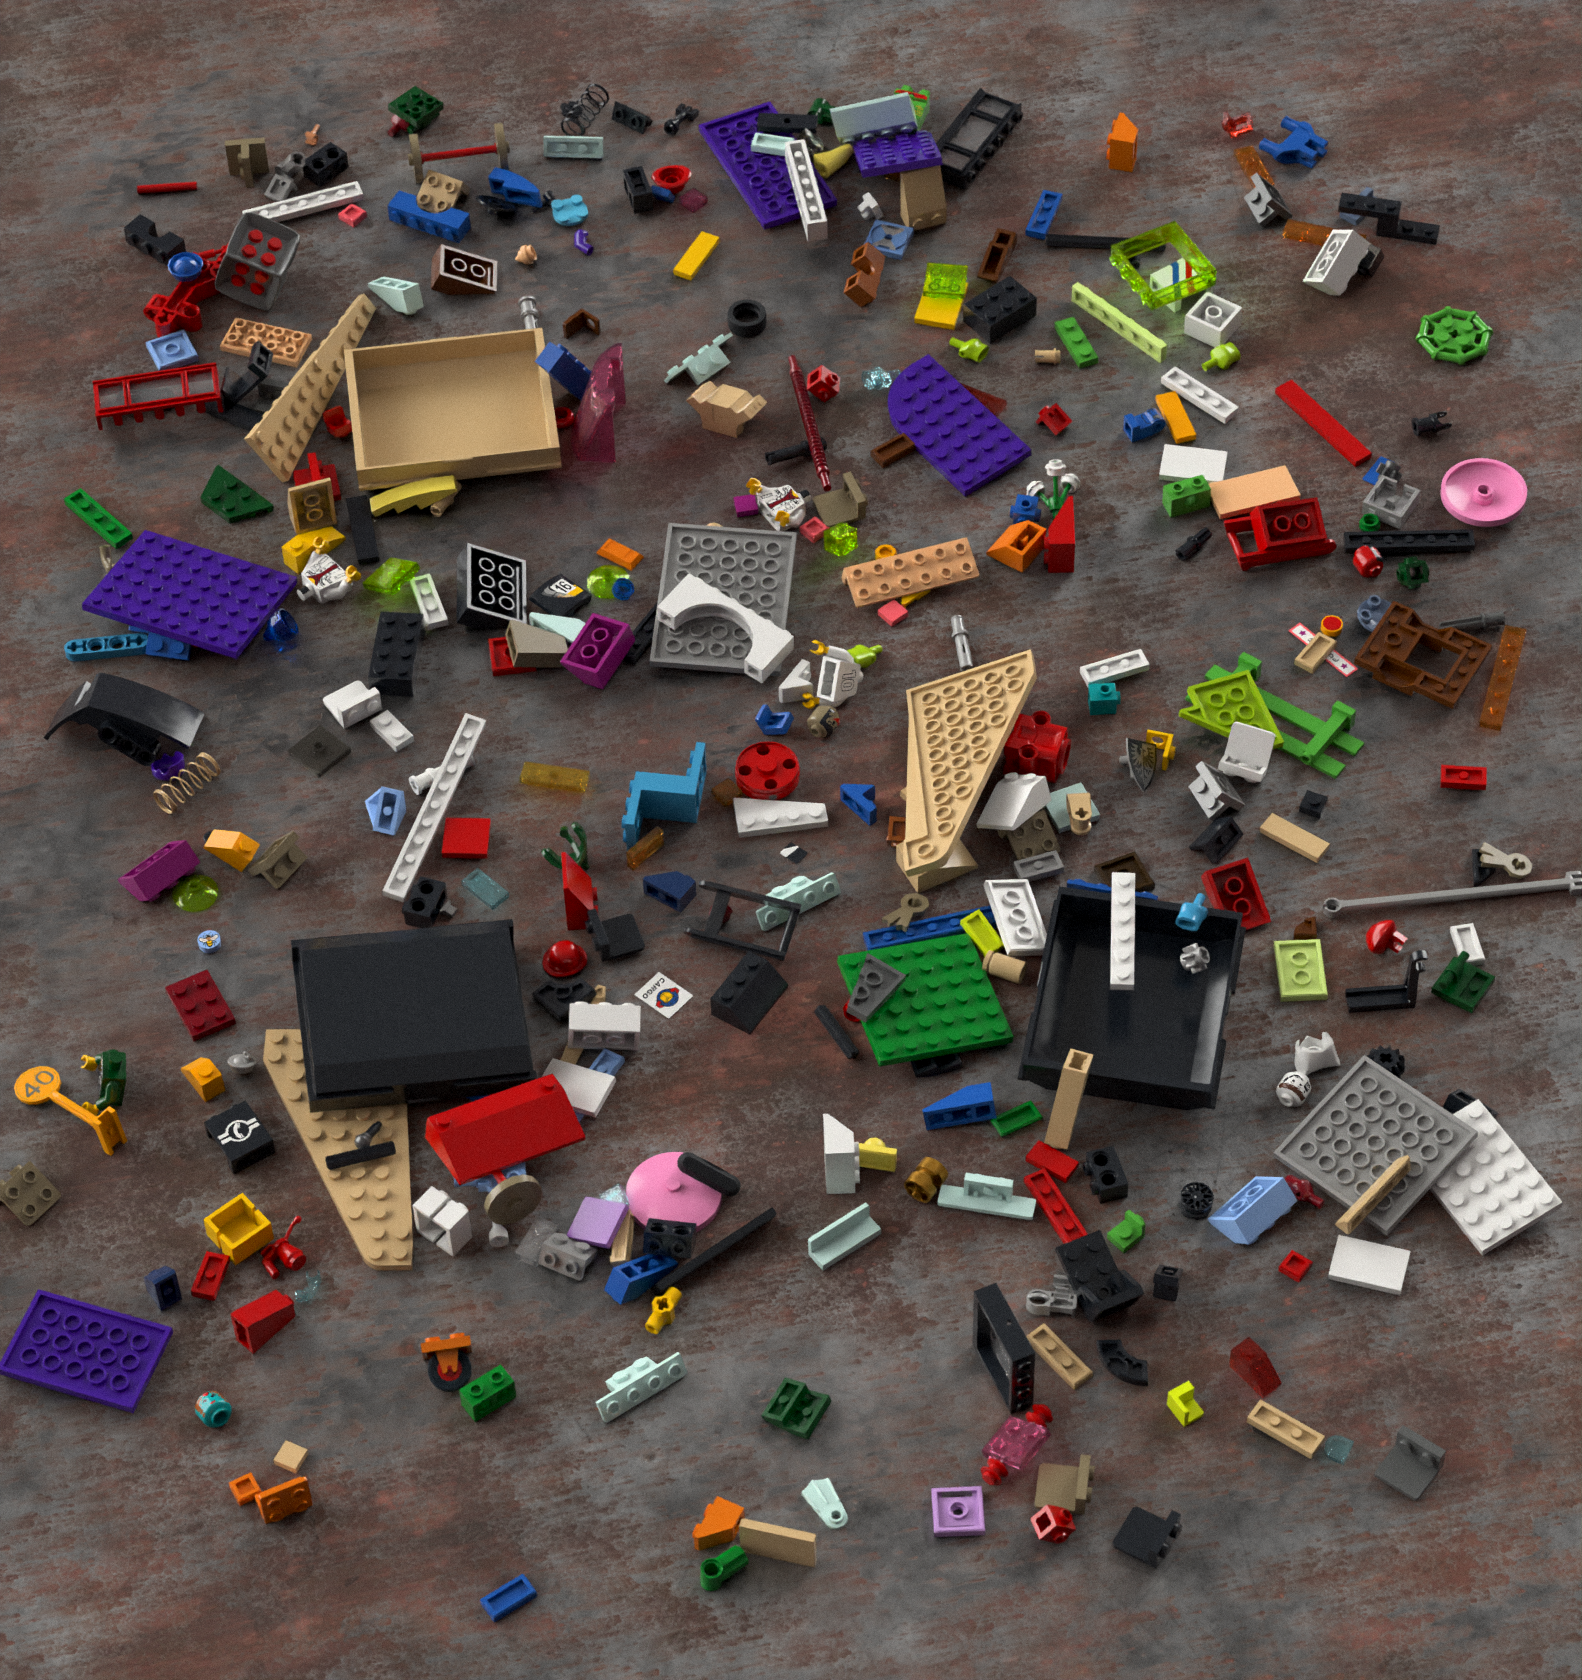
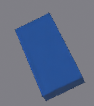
M521 1574L480 1599V1603L493 1622H496L536 1598L537 1591L526 1576Z

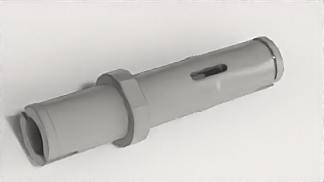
M955 615L951 618L953 630L951 636L955 642L960 669L963 672L973 668L968 643L969 633L965 628L963 616Z

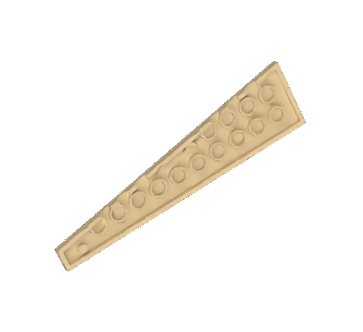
M365 294L359 295L345 314L338 320V325L330 330V335L320 343L321 346L318 350L311 354L291 379L289 385L283 389L282 395L272 403L271 409L264 413L260 423H257L244 438L281 482L289 480L346 369L344 350L356 349L376 310V307Z

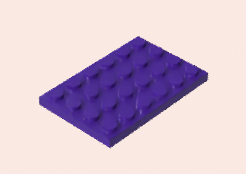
M927 130L916 131L914 135H908L907 133L897 134L896 138L878 137L876 141L871 142L859 140L857 144H853L854 155L863 178L943 165L942 156L931 132H927Z
M38 1289L0 1362V1375L134 1413L172 1337L173 1329L169 1326Z

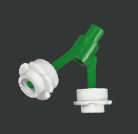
M1057 459L1050 460L1049 464L1045 466L1047 475L1053 476V497L1047 499L1044 496L1046 488L1041 481H1033L1027 486V495L1041 498L1050 509L1053 520L1063 506L1067 494L1074 493L1080 487V480L1076 475L1071 473L1065 474L1060 479V486L1064 491L1061 497H1058V476L1064 474L1066 465Z

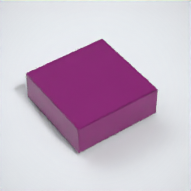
M755 495L733 497L737 517L758 514Z

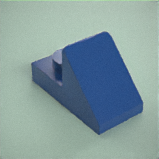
M842 784L840 786V800L869 826L877 822V807L872 802L875 799V786Z

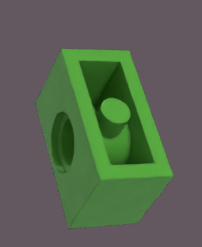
M1203 474L1163 486L1162 504L1171 518L1210 506L1211 488Z

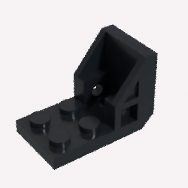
M1101 1230L1055 1248L1070 1285L1077 1295V1300L1084 1316L1090 1323L1135 1305L1144 1295L1141 1285L1126 1270H1118Z

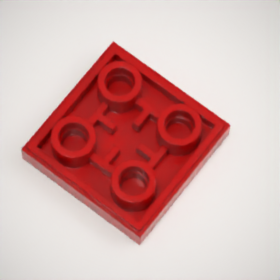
M446 818L442 858L487 859L491 818Z

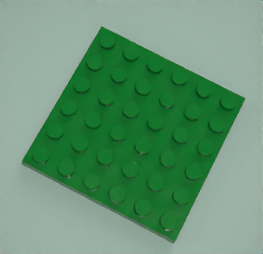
M968 933L845 954L837 958L838 966L850 995H852L867 953L906 975L905 982L866 1023L861 1020L879 1067L1013 1043L1014 1036L986 972L982 970V962Z

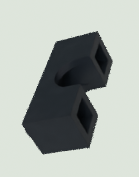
M141 214L124 227L125 240L130 246L136 247L144 254L153 257L159 263H163L168 266V262L173 256L186 252L184 239L170 231L164 236L157 237L155 222Z

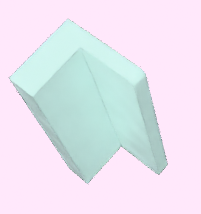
M867 1203L862 1204L808 1239V1255L822 1271L881 1235V1228L869 1216V1205Z

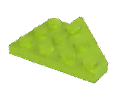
M1249 670L1188 687L1187 693L1194 706L1181 709L1178 714L1179 717L1229 738L1234 722L1247 724L1273 732L1276 736L1273 749L1283 747L1284 740Z

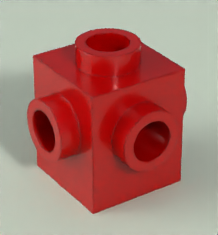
M821 365L808 374L807 390L823 402L835 397L839 393L840 377L825 366Z
M1047 1504L1030 1518L1039 1540L1060 1544L1065 1542L1068 1536L1076 1530L1072 1521V1515L1067 1508Z

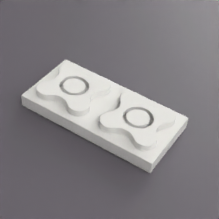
M1028 879L985 880L983 886L1007 956L1043 955L1047 933Z

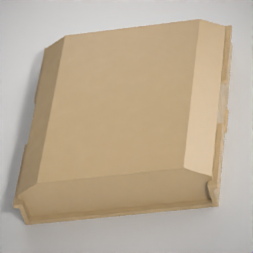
M542 328L344 350L359 491L399 487L411 482L454 475L456 480L562 468L549 374L535 362L545 348Z

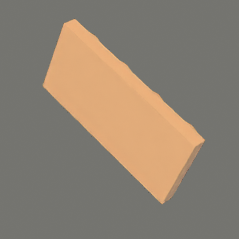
M235 318L220 344L221 351L250 357L252 345L259 341L274 353L272 362L297 368L312 340V336L300 331Z
M1286 465L1209 484L1211 488L1210 500L1220 519L1252 512L1260 505L1300 500L1301 496Z

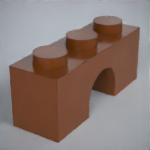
M869 242L854 250L851 265L858 272L847 278L843 292L860 307L875 300L881 272L884 268L885 255Z

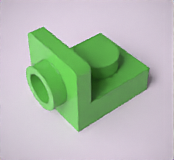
M1131 1210L1125 1212V1220L1107 1233V1239L1122 1253H1125L1145 1237V1222L1141 1216L1135 1215Z

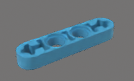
M143 633L75 639L68 641L64 646L66 658L70 661L142 655L146 652L148 636ZM118 643L124 645L122 648L119 649L113 648V646ZM94 646H101V647H102V648H101L100 650H98V651H92V650H91V648L94 647Z

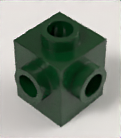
M1417 557L1404 558L1405 562L1398 563L1399 569L1396 570L1398 581H1401V585H1406L1408 589L1421 587L1422 583L1429 582V567L1426 561L1418 560Z

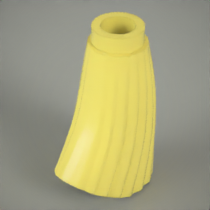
M845 144L828 152L814 154V166L821 177L828 178L848 161L854 153V149L850 144Z

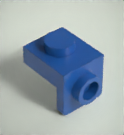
M767 704L762 705L755 718L764 735L786 734L794 720L791 712L772 713Z

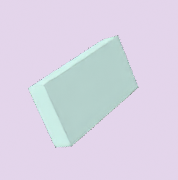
M755 133L751 144V151L785 156V142L794 141V138Z

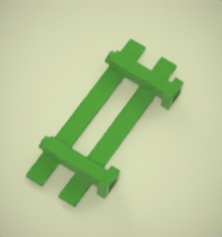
M1243 652L1239 656L1238 667L1233 673L1214 664L1205 674V679L1210 681L1249 670L1253 680L1256 681L1261 676L1262 661ZM1257 687L1270 713L1314 735L1312 740L1306 745L1279 730L1284 744L1283 747L1277 749L1295 757L1304 764L1310 765L1336 779L1345 769L1346 765L1325 755L1323 752L1327 747L1332 744L1356 756L1364 746L1363 741L1342 731L1344 727L1350 730L1355 724L1356 710L1337 700L1332 706L1331 717L1327 722H1324ZM1187 695L1185 700L1192 703L1189 695Z

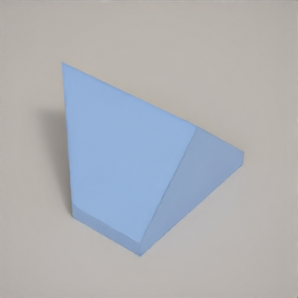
M382 786L365 800V804L373 825V831L395 835L406 813L404 791Z

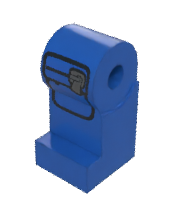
M1152 408L1137 416H1133L1132 413L1125 415L1123 431L1131 442H1135L1163 430L1166 426V421L1157 409Z

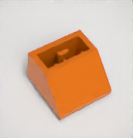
M1121 112L1117 120L1113 121L1112 133L1108 134L1107 145H1110V148L1107 150L1106 160H1109L1110 169L1132 173L1137 160L1138 129Z
M1029 520L1010 525L990 547L986 555L1023 573L1044 549L1046 528Z

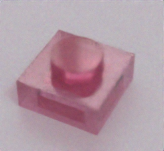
M695 188L679 197V203L692 213L708 203L707 197Z

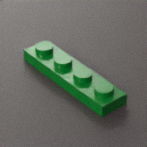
M81 488L64 498L65 505L116 550L133 539L132 533Z

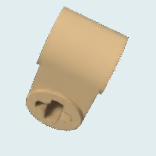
M1090 793L1067 794L1066 805L1071 830L1074 834L1086 835L1091 830L1090 819L1092 811Z

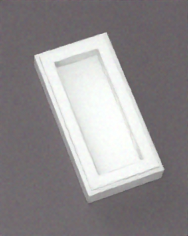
M1473 923L1451 926L1450 933L1458 956L1462 951H1466L1470 955L1466 961L1473 966L1485 964V957Z

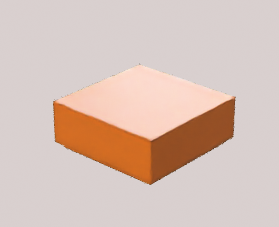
M252 1472L229 1482V1487L239 1506L254 1500V1495L262 1492Z

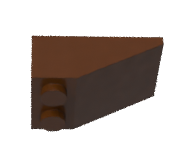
M441 244L432 258L431 290L448 295L495 294L497 291V261Z

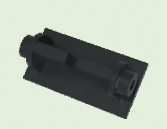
M615 101L612 120L641 134H644L645 127L652 125L650 116H646L625 104Z

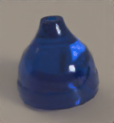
M279 608L267 621L263 637L266 641H289L299 635V628L291 614L284 608Z

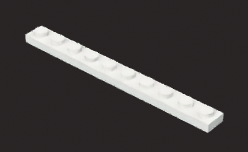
M465 713L385 884L383 896L404 903L486 726L485 719Z

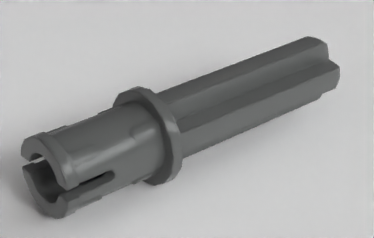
M1503 611L1489 614L1482 612L1477 616L1442 621L1439 623V629L1453 627L1460 631L1478 628L1486 630V627L1505 625V620H1503L1505 616Z

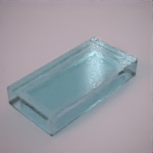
M479 868L461 880V884L465 889L492 910L509 898V892Z

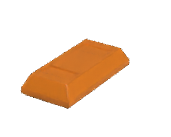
M610 538L597 551L598 555L630 571L644 558L640 553Z

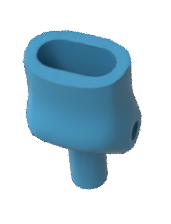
M1198 893L1193 903L1185 902L1182 904L1175 922L1177 926L1190 931H1197L1200 924L1208 913L1207 908L1202 906L1206 899L1204 894Z

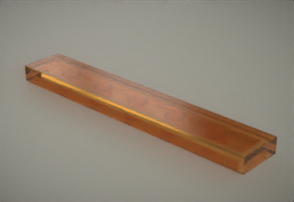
M1509 625L1504 627L1479 727L1501 731L1527 629Z

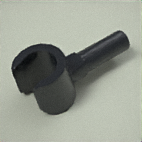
M547 191L543 194L544 200L542 201L543 206L541 208L545 206L552 207L551 203L555 200L552 191ZM533 207L531 211L532 213H535L541 208Z

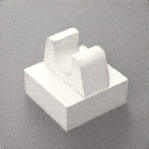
M869 192L862 196L864 202L857 208L864 220L872 217L878 220L884 216L878 203Z

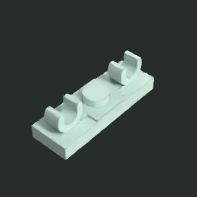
M544 136V157L603 158V137Z

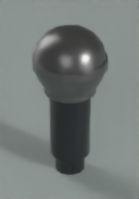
M377 1121L365 1133L357 1135L354 1141L356 1147L359 1149L370 1146L372 1138L380 1131L382 1123Z

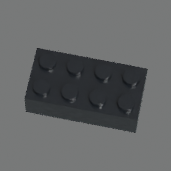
M380 611L368 674L369 689L376 687L380 695L414 697L426 632L424 614Z

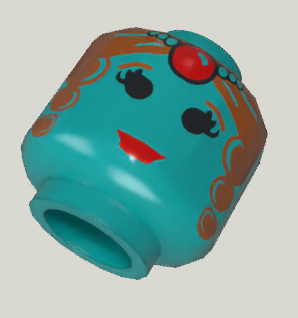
M208 1391L196 1401L195 1413L206 1426L217 1428L229 1420L232 1408L220 1392Z

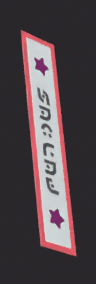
M1298 623L1289 630L1290 633L1306 645L1315 637V634L1301 623ZM1335 650L1325 659L1346 677L1358 669Z

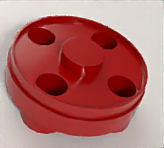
M776 742L753 744L744 749L736 761V786L752 799L780 801L781 798L792 793L799 783L800 766L794 752L783 744Z

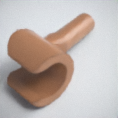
M316 124L311 132L307 131L305 133L307 137L305 143L312 146L317 144L319 137L316 133L320 128L319 124Z

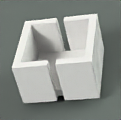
M431 1186L413 1204L417 1232L434 1243L446 1231V1234L436 1244L451 1256H454L472 1238L467 1207L462 1203H456L451 1200L446 1192L438 1191Z

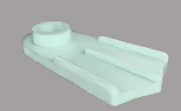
M829 1478L811 1480L809 1485L802 1491V1496L829 1528L835 1530L843 1528L847 1524L848 1516ZM839 1515L840 1518L833 1519L832 1516Z

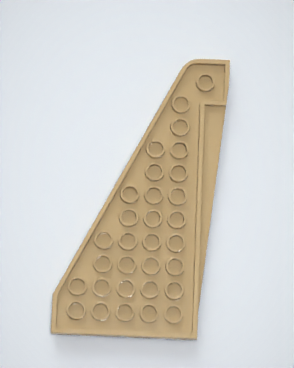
M1031 649L906 690L909 728L906 830L903 843V859L905 872L908 877L943 867L950 859L1037 679L1034 656Z
M266 1029L263 1055L264 1066L364 1262L369 1267L380 1271L412 1270L414 1244L407 1103L310 1113L300 1029ZM377 1121L382 1123V1127L372 1138L370 1146L393 1141L395 1144V1155L328 1170L326 1166V1156L358 1149L354 1142L356 1136L365 1133Z

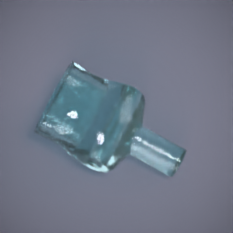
M876 366L871 370L862 371L861 379L867 389L882 390L890 386L891 379L897 378L901 372L899 369L886 371L882 367Z

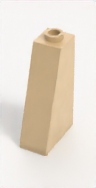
M1070 1048L1062 1069L1044 1142L1053 1148L1068 1149L1093 1054Z

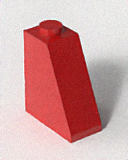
M277 1290L231 1313L236 1340L253 1354L295 1317L293 1300L288 1295H282Z

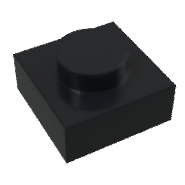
M1307 790L1299 806V812L1321 818L1328 803V797Z

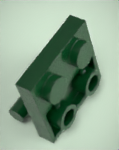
M416 86L388 104V111L411 124L407 128L409 134H413L419 129L423 130L444 109L443 102Z
M1462 951L1458 957L1454 956L1432 986L1431 993L1473 1013L1493 985L1495 976L1467 963L1466 961L1470 955L1468 952Z

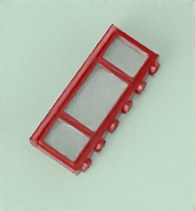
M216 362L92 381L95 417L99 431L103 430L102 418L113 417L114 424L121 426L123 424L122 415L134 413L135 421L142 423L144 421L143 412L154 410L156 418L162 420L164 419L163 409L175 407L177 416L182 417L185 415L184 406L196 404L198 413L202 414L206 411L205 402L217 401L219 412H223L220 379Z

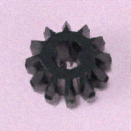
M1380 1045L1377 1050L1372 1048L1369 1055H1367L1368 1058L1399 1079L1405 1072V1058L1403 1055H1400L1399 1049L1392 1050L1390 1045L1387 1048H1383Z

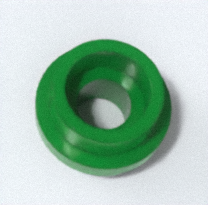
M1368 513L1360 519L1359 528L1363 532L1378 531L1380 529V521L1375 514Z

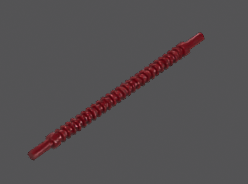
M791 355L788 357L791 368L790 377L818 478L821 479L823 490L827 492L832 488L829 480L830 471L802 369L798 366L796 356Z

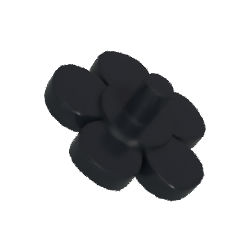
M569 101L568 104H561L560 109L564 117H566L567 113L571 112L576 102ZM577 106L578 111L582 113L583 108L581 106ZM572 113L573 118L579 117L578 113Z

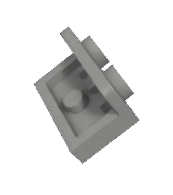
M555 1232L542 1243L538 1263L580 1281L584 1277L586 1266L596 1258L598 1250L590 1247L585 1242H578L565 1234Z

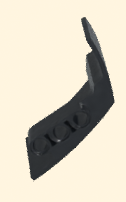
M100 672L95 676L92 684L85 681L65 700L56 712L43 738L48 740L67 721H74L79 725L87 723L98 730V737L101 741L139 764L151 766L156 761L161 750V744L157 740L160 735L188 749L205 713L157 689Z

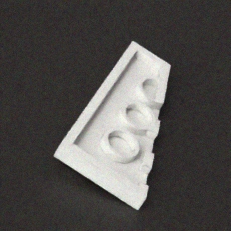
M733 798L739 838L828 827L826 807L823 803Z

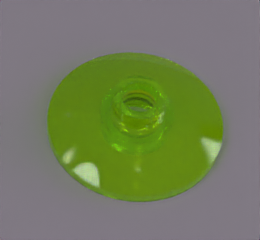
M603 565L597 567L589 574L587 587L593 595L599 598H616L613 593V586L618 582L630 585V578L628 573L619 566ZM620 586V587L618 588V593H617V594H619V589H620V593L622 592V594H624V593H625V590H627V588H624V587L621 588V586Z
M200 874L189 875L182 878L175 885L172 893L173 900L182 910L188 912L202 911L209 908L216 901L218 887L215 881L208 876Z

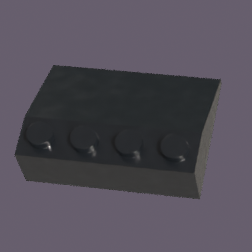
M467 543L457 557V624L474 629L508 628L510 620L527 624L526 560Z

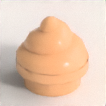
M521 246L515 260L526 265L533 264V261L537 260L533 246Z

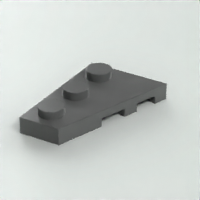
M867 953L857 984L849 1000L847 1012L866 1023L905 982L906 975Z

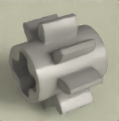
M1195 943L1182 949L1184 954H1181L1180 961L1185 970H1191L1192 974L1207 969L1206 963L1209 962L1210 957L1205 947H1198V944Z

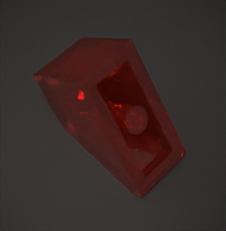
M1247 1337L1231 1350L1229 1366L1262 1398L1281 1385V1380L1268 1355L1250 1337Z

